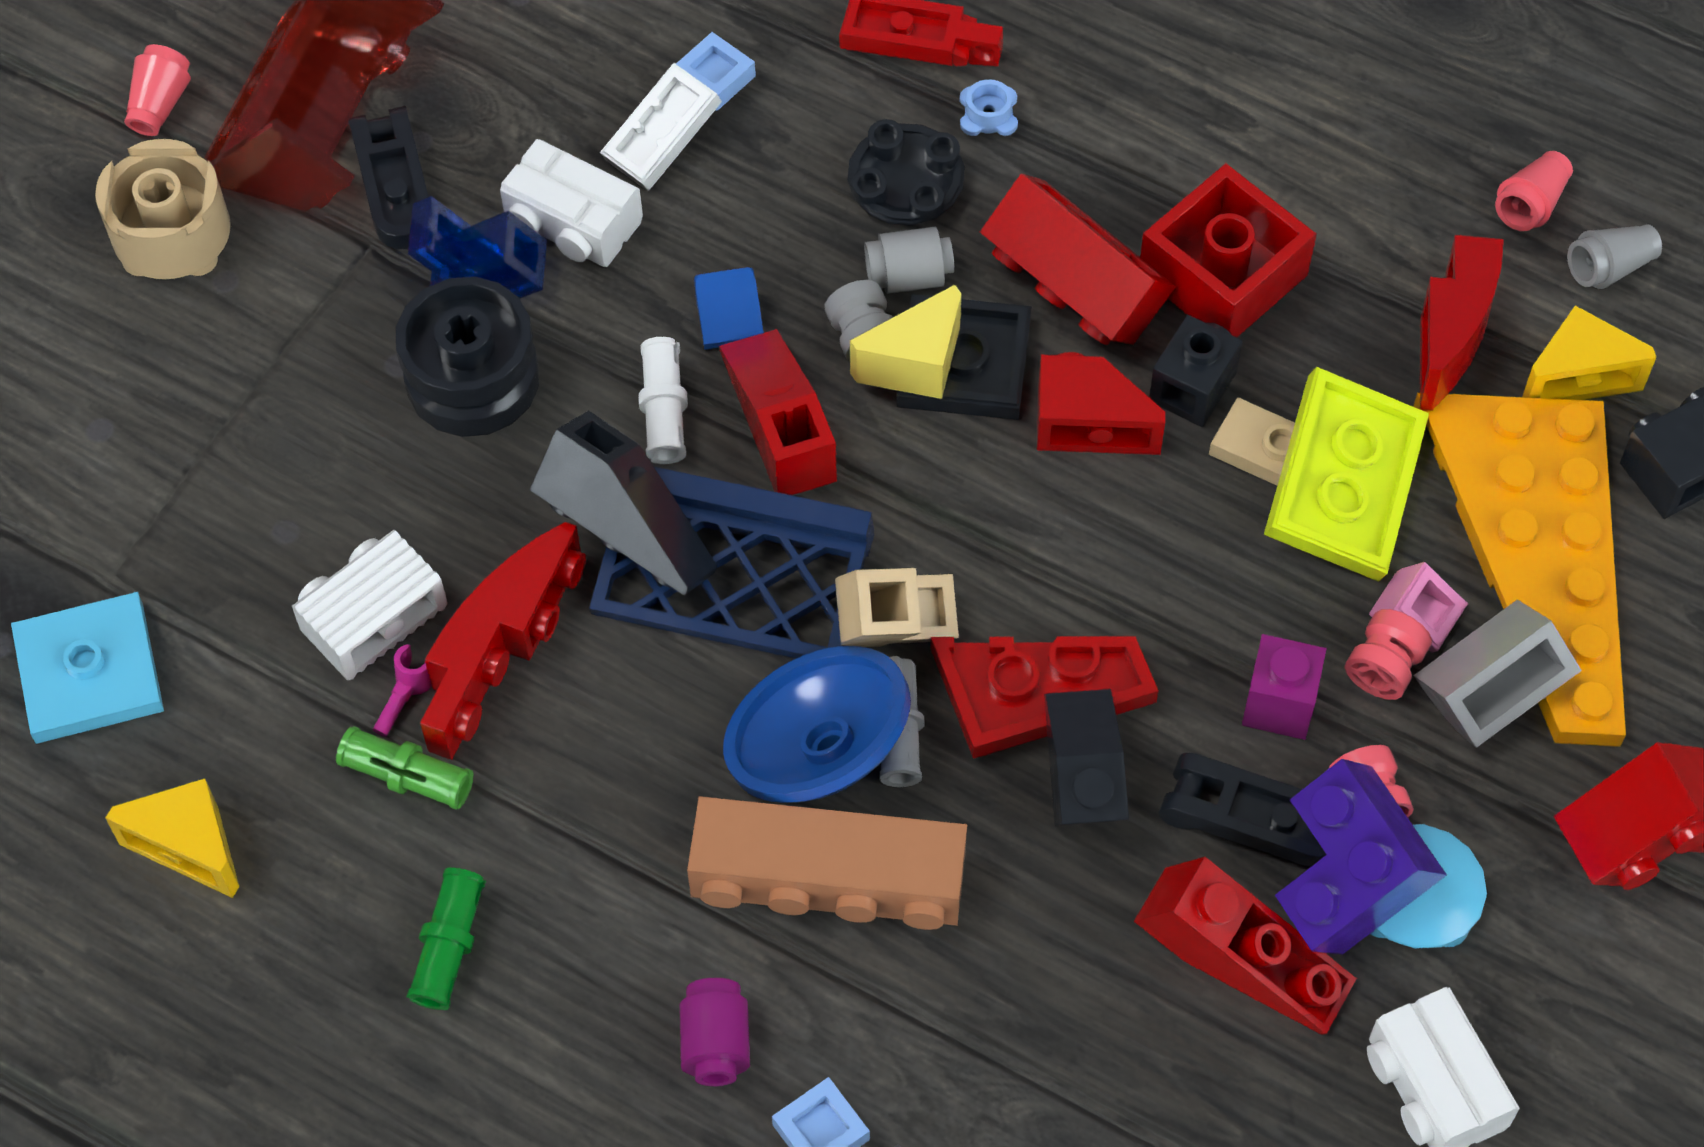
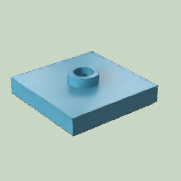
M138 592L11 623L30 734L36 744L164 712L144 607Z

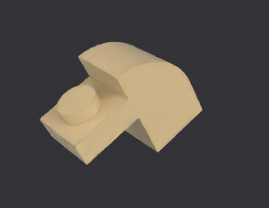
M916 568L854 570L835 579L840 640L843 646L881 647L892 643L931 642V637L959 638L953 574L917 575Z

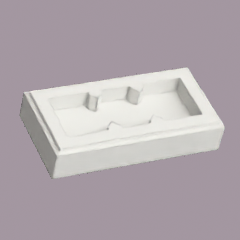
M673 63L601 150L600 154L608 163L649 191L722 101L716 92Z

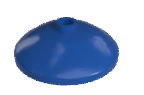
M837 646L817 650L796 658L760 681L736 708L728 723L723 742V754L727 768L744 791L766 801L779 803L806 802L840 792L873 771L896 744L904 730L910 712L911 697L908 683L900 668L891 658L871 648Z

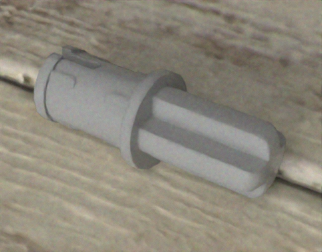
M892 656L889 658L897 664L908 683L911 705L904 730L892 750L881 762L880 779L887 786L907 787L915 785L922 780L918 731L924 727V715L917 710L916 665L911 659H901L899 656Z

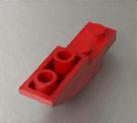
M564 522L538 536L511 555L466 598L439 634L425 658L432 688L437 690L420 722L428 752L452 760L461 741H470L476 733L482 716V705L480 704L489 686L497 687L502 681L509 664L510 654L530 661L540 640L547 642L553 635L560 614L558 604L566 588L574 589L577 586L585 568L586 555L581 552L576 525Z

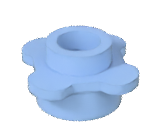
M982 80L966 87L960 93V103L965 107V115L960 119V128L964 133L976 136L980 133L991 134L997 132L1002 136H1008L1016 131L1018 120L1013 115L1012 106L1017 103V93L1012 88L996 80Z

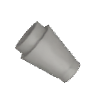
M1649 224L1585 231L1579 236L1578 240L1572 242L1569 246L1567 254L1569 269L1574 279L1580 285L1604 289L1649 263L1651 260L1657 259L1662 252V241L1658 231Z

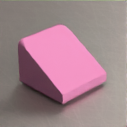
M1422 562L1398 570L1369 615L1373 617L1375 612L1381 609H1392L1413 617L1430 633L1432 644L1428 651L1436 652L1440 649L1468 603L1426 562Z

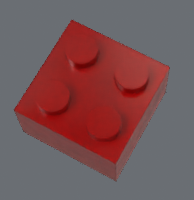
M1225 163L1143 233L1140 257L1176 286L1168 299L1178 308L1205 323L1218 324L1228 330L1232 336L1238 337L1308 276L1317 233Z

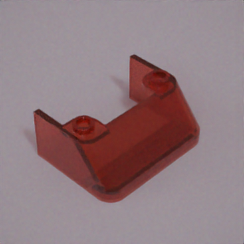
M295 0L277 24L204 157L214 167L220 188L303 212L308 211L314 206L319 209L325 207L333 196L349 186L355 177L354 174L330 158L349 123L348 118L353 116L371 80L378 77L384 71L391 75L403 64L410 52V46L406 44V41L411 31L440 13L445 3L441 0Z

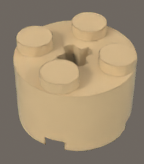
M154 139L140 142L128 148L129 156L115 166L111 161L99 176L95 196L113 249L125 270L134 276H145L154 279H175L188 275L201 276L211 272L218 262L217 256L227 243L230 233V216L215 169L209 160L207 162L197 154L196 148L185 142L172 139Z

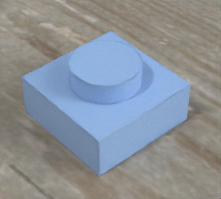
M713 32L676 63V65L718 94L722 102L716 111L756 76L755 61Z
M829 1077L772 1116L773 1127L788 1147H861L870 1140L869 1129Z

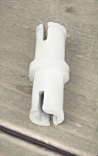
M654 337L645 340L640 348L643 359L644 388L639 392V409L646 415L647 457L651 458L653 463L671 464L679 462L686 457L682 412L688 406L687 391L680 384L679 342L675 343V339L669 337Z

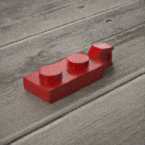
M849 0L839 34L840 49L942 65L966 66L968 62L971 65L998 66L1003 49V27L977 23V18L964 14L963 6L924 0Z

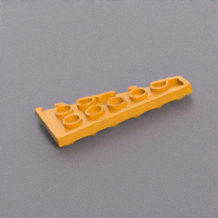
M1417 392L1413 406L1420 409V393ZM1448 394L1432 411H1422L1429 413L1426 426L1435 445L1433 449L1434 456L1440 470H1445L1457 497L1455 506L1490 588H1495L1503 609L1518 599L1550 619L1582 670L1538 702L1555 743L1620 747L1626 736L1604 401Z

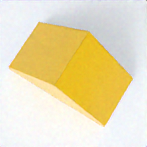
M1574 306L1532 366L1522 397L1586 400L1643 391L1657 357L1652 346Z
M205 778L113 806L105 817L119 845L231 898L239 889L219 809Z

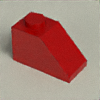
M1076 352L1041 355L1038 384V451L1161 455L1165 429V411L1104 357L1084 356Z

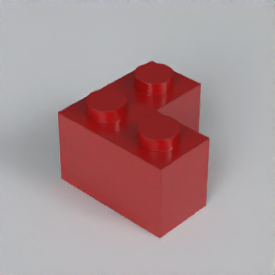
M1657 742L1553 816L1593 885L1622 886L1624 890L1634 889L1653 879L1660 872L1657 864L1674 852L1677 854L1686 852L1704 853V748Z

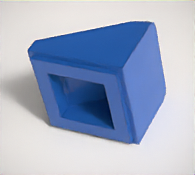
M746 267L705 273L694 277L696 304L704 350L719 348L721 345L764 333L753 268Z

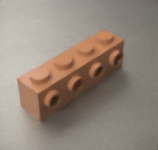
M699 796L687 869L691 897L701 898L704 903L719 908H734L741 903L768 905L771 910L785 915H802L808 910L835 912L838 917L851 922H870L876 917L900 919L908 926L924 930L938 929L943 924L958 926L966 853L967 824Z

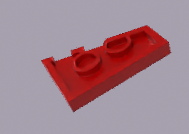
M1014 636L989 637V643H954V637H931V652L973 759L1046 737L1047 725L1044 694L1111 689L1116 715L1157 703L1159 690L1136 636H1057L1053 642H1014Z

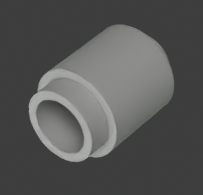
M936 226L882 233L878 235V240L864 243L868 280L877 282L881 289L885 288L886 294L943 287L945 281L944 274L954 273V256L950 237L940 238Z

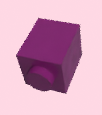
M1262 634L1241 726L1305 740L1316 703L1327 648Z

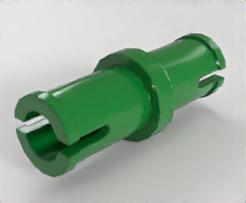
M450 867L444 870L442 885L431 921L422 925L419 934V940L424 945L411 988L408 990L406 997L410 998L411 1002L434 1010H448L450 1008V998L462 957L471 952L475 939L470 934V930L486 880H483L481 875L466 869Z

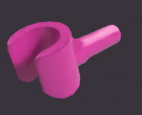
M408 644L401 646L394 655L396 684L391 691L392 695L372 729L376 734L383 737L388 736L411 695L422 694L432 687L426 663L417 669H409L412 652L411 645Z

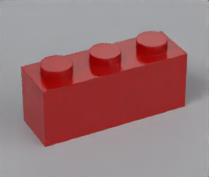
M1023 173L1019 175L980 231L982 235L996 245L991 253L998 261L1017 273H1021L1023 269L1029 272L1039 281L1035 286V290L1043 298L1061 309H1064L1068 304L1083 317L1078 325L1088 335L1104 345H1108L1111 340L1134 345L1176 288L1172 282L1049 183Z

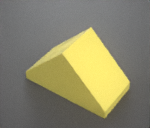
M953 285L850 340V374L854 380L861 384L942 399L960 330L961 292Z

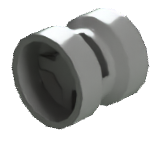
M857 280L848 283L831 294L825 303V313L831 326L842 333L840 336V346L849 362L850 340L893 318L892 315L885 313L887 300L881 287L875 281Z

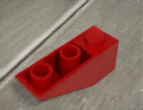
M775 329L719 346L722 359L774 491L795 495L837 482L835 439L813 387L779 331Z
M1207 857L1166 867L1134 920L1137 925L1184 962L1320 1035L1327 1034L1357 979L1326 953L1311 951L1295 928Z

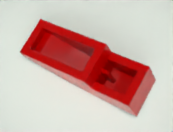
M1455 235L1445 278L1430 277L1420 318V410L1432 411L1453 390L1470 366L1484 337L1502 268L1504 239Z

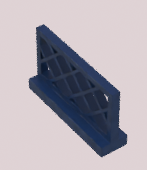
M654 467L695 532L704 527L719 530L728 543V548L712 556L718 566L717 568L737 557L752 583L721 601L709 580L706 579L701 585L714 605L693 618L680 616L675 613L667 600L668 597L677 593V590L666 586L659 587L648 570L629 557L619 562L621 553L606 547L589 607L592 615L791 658H799L821 649L843 646L840 640L838 607L835 612L829 603L830 600L837 597L836 584L822 591L805 565L828 553L850 558L846 574L854 570H863L866 556L869 557L874 538L872 512ZM732 533L746 537L737 542ZM765 540L780 543L791 560L760 578L744 552ZM793 546L808 550L798 555ZM636 567L652 590L650 594L631 605L609 600L614 580ZM798 570L814 596L783 614L767 588ZM760 593L776 619L756 631L738 628L728 611ZM660 603L665 612L649 608ZM821 606L833 624L828 647L800 641L790 624ZM721 616L726 625L711 621ZM783 629L788 639L773 636V634Z

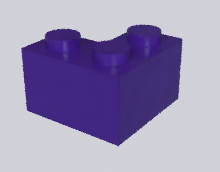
M1341 759L1290 799L1327 855L1279 891L1275 897L1313 952L1343 955L1447 876L1372 766Z

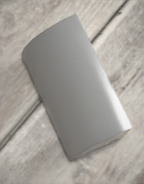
M1517 599L1417 672L1414 677L1446 720L1463 738L1477 748L1582 670L1552 621Z

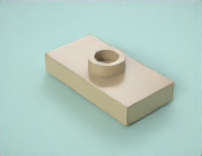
M1237 397L1211 442L1209 455L1274 485H1278L1295 423Z

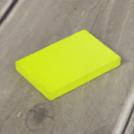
M1316 367L1307 378L1264 535L1379 582L1388 574L1429 413Z

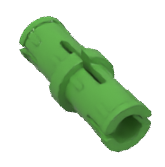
M355 726L349 727L344 733L336 754L337 765L346 766L386 781L387 787L391 791L404 794L407 790L447 804L450 808L456 810L457 808L460 809L465 803L473 783V770L463 769L423 754L422 746L406 741L399 745L361 731L360 728Z

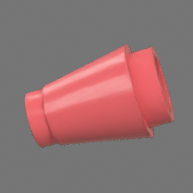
M153 44L146 46L143 54L135 57L127 115L124 121L128 128L146 136L158 135L161 126L191 80V76L187 72L190 62L184 55L169 47Z
M1548 151L1503 181L1498 188L1495 201L1496 212L1500 219L1507 226L1518 231H1529L1547 223L1568 179L1572 176L1573 167L1569 159L1560 152Z

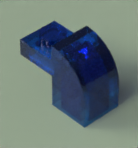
M432 196L413 204L408 255L432 271L430 286L449 278L478 277L500 283L518 296L519 299L543 290L547 240L510 211L471 226Z

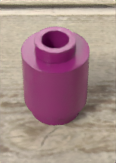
M704 978L693 981L687 985L686 998L679 1004L681 1069L686 1074L695 1076V1081L704 1086L731 1084L736 1081L738 1074L745 1072L750 1067L748 1001L745 997L741 996V986L734 980Z

